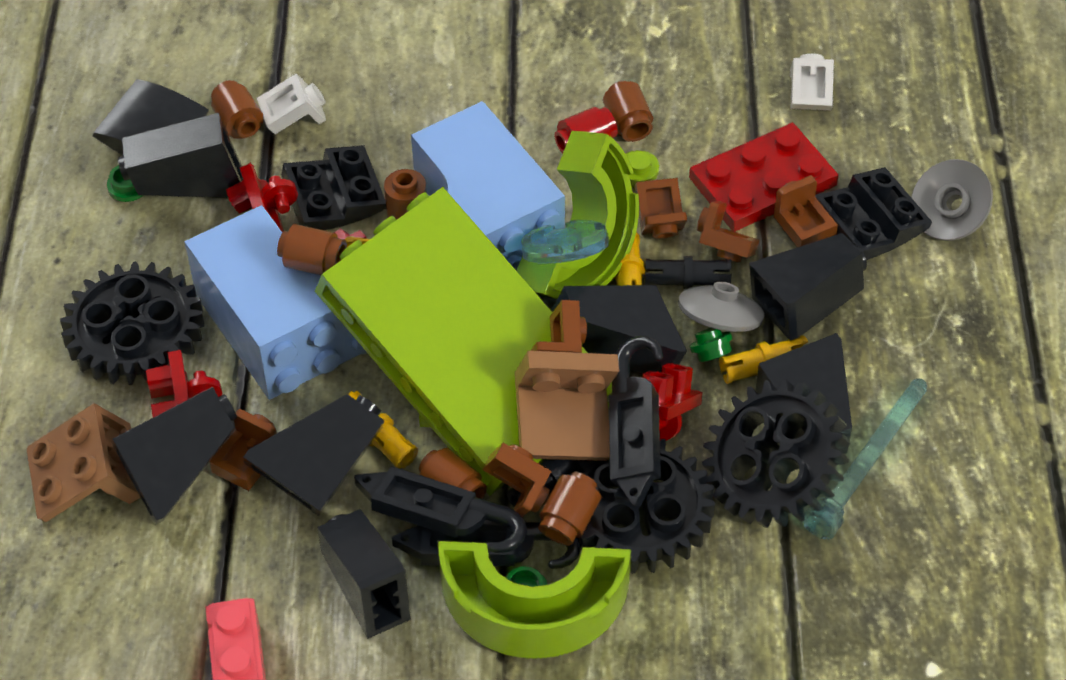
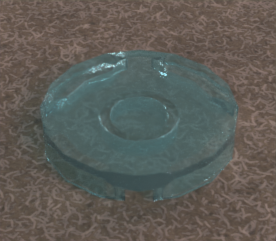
M592 220L569 221V223H565L566 228L555 230L554 225L540 227L532 230L522 238L523 258L528 262L538 264H554L592 256L608 247L609 236L607 229L601 222Z

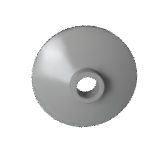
M951 159L937 163L929 168L917 181L911 198L932 221L930 228L924 233L934 239L953 241L967 237L984 223L991 210L993 191L989 178L977 165L966 160ZM956 199H962L961 205L956 210H951L952 203Z
M716 282L713 286L688 288L681 292L678 300L679 308L686 316L702 325L718 330L732 332L750 331L758 328L764 319V312L760 305L740 293L737 286L727 282Z

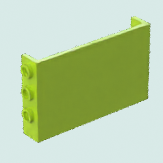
M441 187L430 196L427 192L417 196L407 206L406 210L408 212L399 219H396L394 216L385 219L373 231L375 236L364 244L357 240L348 246L339 256L341 261L321 275L315 288V293L446 446L482 475V482L487 485L486 492L491 496L505 483L482 470L490 454L502 443L508 446H519L515 371L527 351H530L536 342H551L550 315L553 312L446 189ZM582 347V353H587V351ZM612 382L606 389L607 400L609 395H612ZM533 459V461H535V462H537V463L542 460V459Z

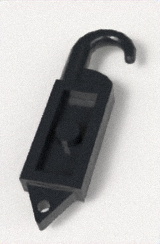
M648 336L630 338L622 343L615 352V354H618L619 372L612 381V395H609L610 480L622 488L630 502L637 509L640 508L654 479L661 478L659 394L655 386L647 379L630 377V359L636 351L646 348L653 353L656 361L663 359L661 346L656 340Z
M393 466L387 472L354 475L355 485L371 502L372 511L455 538L458 535L473 533L482 526L485 520L511 529V535L505 541L487 542V549L490 552H509L518 548L524 542L527 529L521 515L509 507L477 498L475 492Z
M485 520L482 526L473 533L458 535L455 538L417 525L392 536V546L420 559L421 566H440L439 541L469 543L501 542L510 537L511 529ZM525 522L527 533L524 542L518 548L509 552L495 553L488 551L489 560L493 566H515V563L523 562L529 557L533 550L534 541L553 540L541 533L538 528L540 522ZM575 538L572 545H566V553L558 559L550 560L548 567L550 569H561L571 565L578 558L581 550L579 538Z

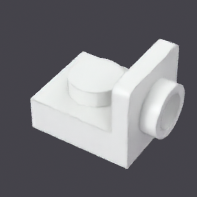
M804 54L800 58H793L790 68V78H792L791 109L831 111L833 106L834 60L824 59L819 54Z
M297 73L257 98L266 126L274 134H277L307 114L318 124L326 121L321 107L325 104V100L320 90L313 83L307 85Z

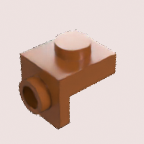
M808 176L799 181H791L778 189L776 194L774 218L797 247L834 236L837 233L838 224L815 197L817 181L813 176Z
M678 178L636 182L635 193L639 194L641 234L653 233V238L655 239L670 238L678 235V230H683L687 222L686 212L682 211Z
M721 201L711 202L709 208H703L698 220L697 231L702 232L699 243L717 248V256L731 259L734 262H741L742 257L749 258L755 256L760 239L721 228L727 203Z
M560 301L550 315L551 342H536L530 351L582 353V344H584L587 334V323L585 317H580L579 301Z
M238 409L236 412L237 418L234 419L236 430L209 463L212 473L250 491L261 475L245 465L243 457L250 448L272 437L277 432L273 423L263 415H252L242 409Z
M502 443L490 454L482 469L522 493L513 509L521 517L530 511L537 513L549 494L550 489L545 487L544 484L551 471L533 461L532 454L520 446H508Z

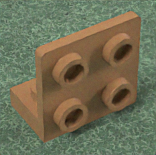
M527 351L515 371L519 446L530 452L533 459L607 461L610 458V434L606 389L619 372L618 354Z
M93 403L27 447L35 508L39 520L48 522L99 488L128 504L140 498L112 445L113 438L131 429L129 422Z

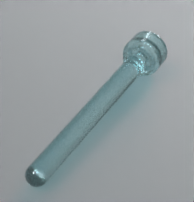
M916 378L911 381L843 475L844 480L839 481L832 490L834 493L833 498L822 497L818 500L821 507L820 511H816L810 506L805 511V520L802 522L811 534L821 539L829 540L838 532L844 523L843 507L926 393L927 383L923 379Z

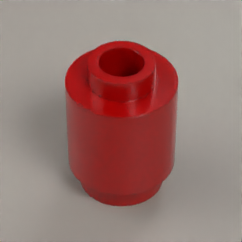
M592 107L559 121L554 138L558 149L563 153L571 131L604 133L615 138L618 134V128L615 118L606 107L600 109Z

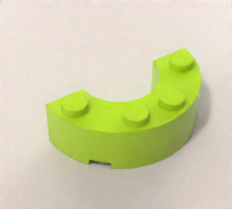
M571 131L556 169L566 179L572 193L573 211L569 227L562 239L550 249L540 251L525 248L517 268V272L538 296L558 299L564 286H606L619 272L622 266L621 260L630 253L638 226L639 194L632 192L629 175L633 174L634 171L627 155L621 146L608 134Z
M439 541L442 592L451 615L457 624L474 640L489 649L505 655L537 659L556 657L576 651L600 637L616 620L626 601L630 580L631 549L583 547L578 564L568 576L551 585L530 587L513 583L497 572L489 560L487 543Z

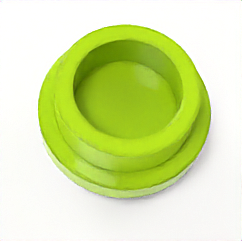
M642 150L626 153L634 171L633 174L629 175L632 188H635L636 182L656 179L659 174V162L653 154Z

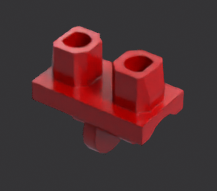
M251 162L240 168L243 181L226 189L233 208L240 214L250 208L254 209L262 205L283 232L284 229L279 213L285 214L289 212L290 206L297 200L298 191L295 184L291 180L281 179L277 175L270 177L268 183L266 180H261L257 177Z
M181 350L168 352L169 365L146 370L151 399L174 395L175 400L151 404L153 417L211 387L214 388L218 397L222 395L220 382L215 378L207 377L205 371L194 372L193 379L188 381Z
M668 363L662 366V372L648 371L642 374V378L650 381L659 394L660 440L666 439L667 441L675 437L682 427L681 414L702 404L703 392L691 389L692 367Z

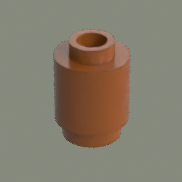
M233 80L224 81L214 88L211 94V106L215 113H219L228 135L235 139L253 136L262 126L264 116L247 88Z
M619 81L611 85L603 96V104L615 118L618 135L628 142L639 141L648 136L653 129V115L640 86L632 81Z
M400 169L388 175L384 182L387 216H394L396 219H399L408 212L406 210L407 206L417 196L427 192L426 180L422 174L412 169Z
M293 224L289 231L282 232L278 241L277 254L279 257H282L283 265L286 268L322 275L341 261L339 256L347 248V242L344 239L338 238L336 233Z
M449 448L429 452L419 465V475L475 492L477 498L483 499L485 496L487 485L482 482V475Z
M573 472L571 475H561L539 514L542 521L538 528L541 533L549 539L567 546L572 545L575 538H580L602 498L596 489L597 483L592 478L579 472Z

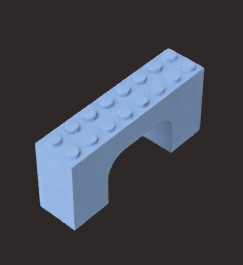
M483 101L411 134L413 167L415 171L422 174L425 178L427 194L430 196L441 187H444L516 271L525 248L543 251L552 248L562 239L565 234V195ZM261 205L184 242L197 297H200L201 304L267 398L271 400L283 393L292 392L302 383L320 374L329 373L337 368L338 365L360 354H367V352L315 293V288L321 275L284 267L282 257H279L277 254L278 241L282 231Z

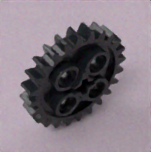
M137 261L132 263L130 271L125 272L119 264H116L114 274L111 276L100 270L98 271L100 281L95 283L85 279L83 282L86 292L73 290L72 297L74 303L64 304L63 306L66 317L60 318L63 329L61 335L71 361L77 360L82 372L91 368L95 380H98L107 373L110 384L113 385L120 376H126L128 385H133L136 375L141 374L147 382L146 370L169 364L168 352L181 350L184 354L193 355L195 353L193 342L202 340L200 328L205 327L201 299L196 295L195 286L193 284L186 285L183 274L173 278L171 267H166L160 273H157L155 263L153 262L147 266L145 271L139 270Z
M782 379L777 391L776 387L769 380L764 381L761 394L749 386L747 387L748 400L742 402L739 398L733 396L731 399L735 409L732 413L726 410H719L718 413L724 420L722 426H709V430L717 438L716 441H709L703 444V447L713 456L702 461V465L710 472H713L706 480L707 484L713 485L714 489H716L713 497L722 504H725L724 508L734 516L739 514V517L748 524H751L756 518V521L764 528L769 527L772 518L782 527H786L790 513L802 522L805 520L804 507L807 505L816 511H820L821 507L817 500L820 494L833 498L834 493L828 487L830 480H844V477L835 469L836 465L849 463L850 459L839 449L850 445V440L843 433H839L846 427V423L839 416H835L838 409L830 401L825 402L826 397L817 389L811 392V389L803 382H799L794 389V386L787 379ZM764 423L762 431L756 436H752L756 427ZM803 426H807L806 432L800 438L794 439L796 432ZM756 466L752 477L744 480L748 470ZM799 469L797 478L791 483L786 484L791 472Z
M666 439L660 440L661 478L654 480H662L664 482L653 481L641 504L642 509L646 510L645 525L649 536H644L639 522V508L637 509L630 502L620 486H617L610 480V458L607 461L590 460V463L578 460L577 472L592 478L597 483L596 489L602 496L583 535L580 537L581 550L583 547L592 548L594 546L595 548L631 549V573H636L639 563H646L650 572L655 573L656 562L662 560L669 568H673L675 553L688 560L690 558L691 545L702 547L704 533H710L711 517H714V487L706 483L708 477L707 470L696 471L697 458L695 456L683 461V447L678 446L671 452L666 451ZM607 486H616L619 488L609 489L607 488ZM660 518H671V519H674V520H672V521H663V520H660ZM616 524H624V525H627L628 527L618 528V527H615V526H613V525H616Z

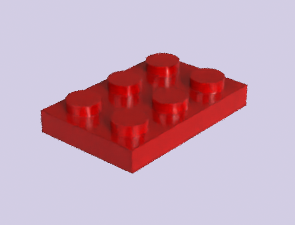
M793 122L690 167L689 179L710 204L714 201L727 203L723 221L734 232L773 215L777 190L785 184L813 176L817 181V195L837 186L839 177L834 168Z

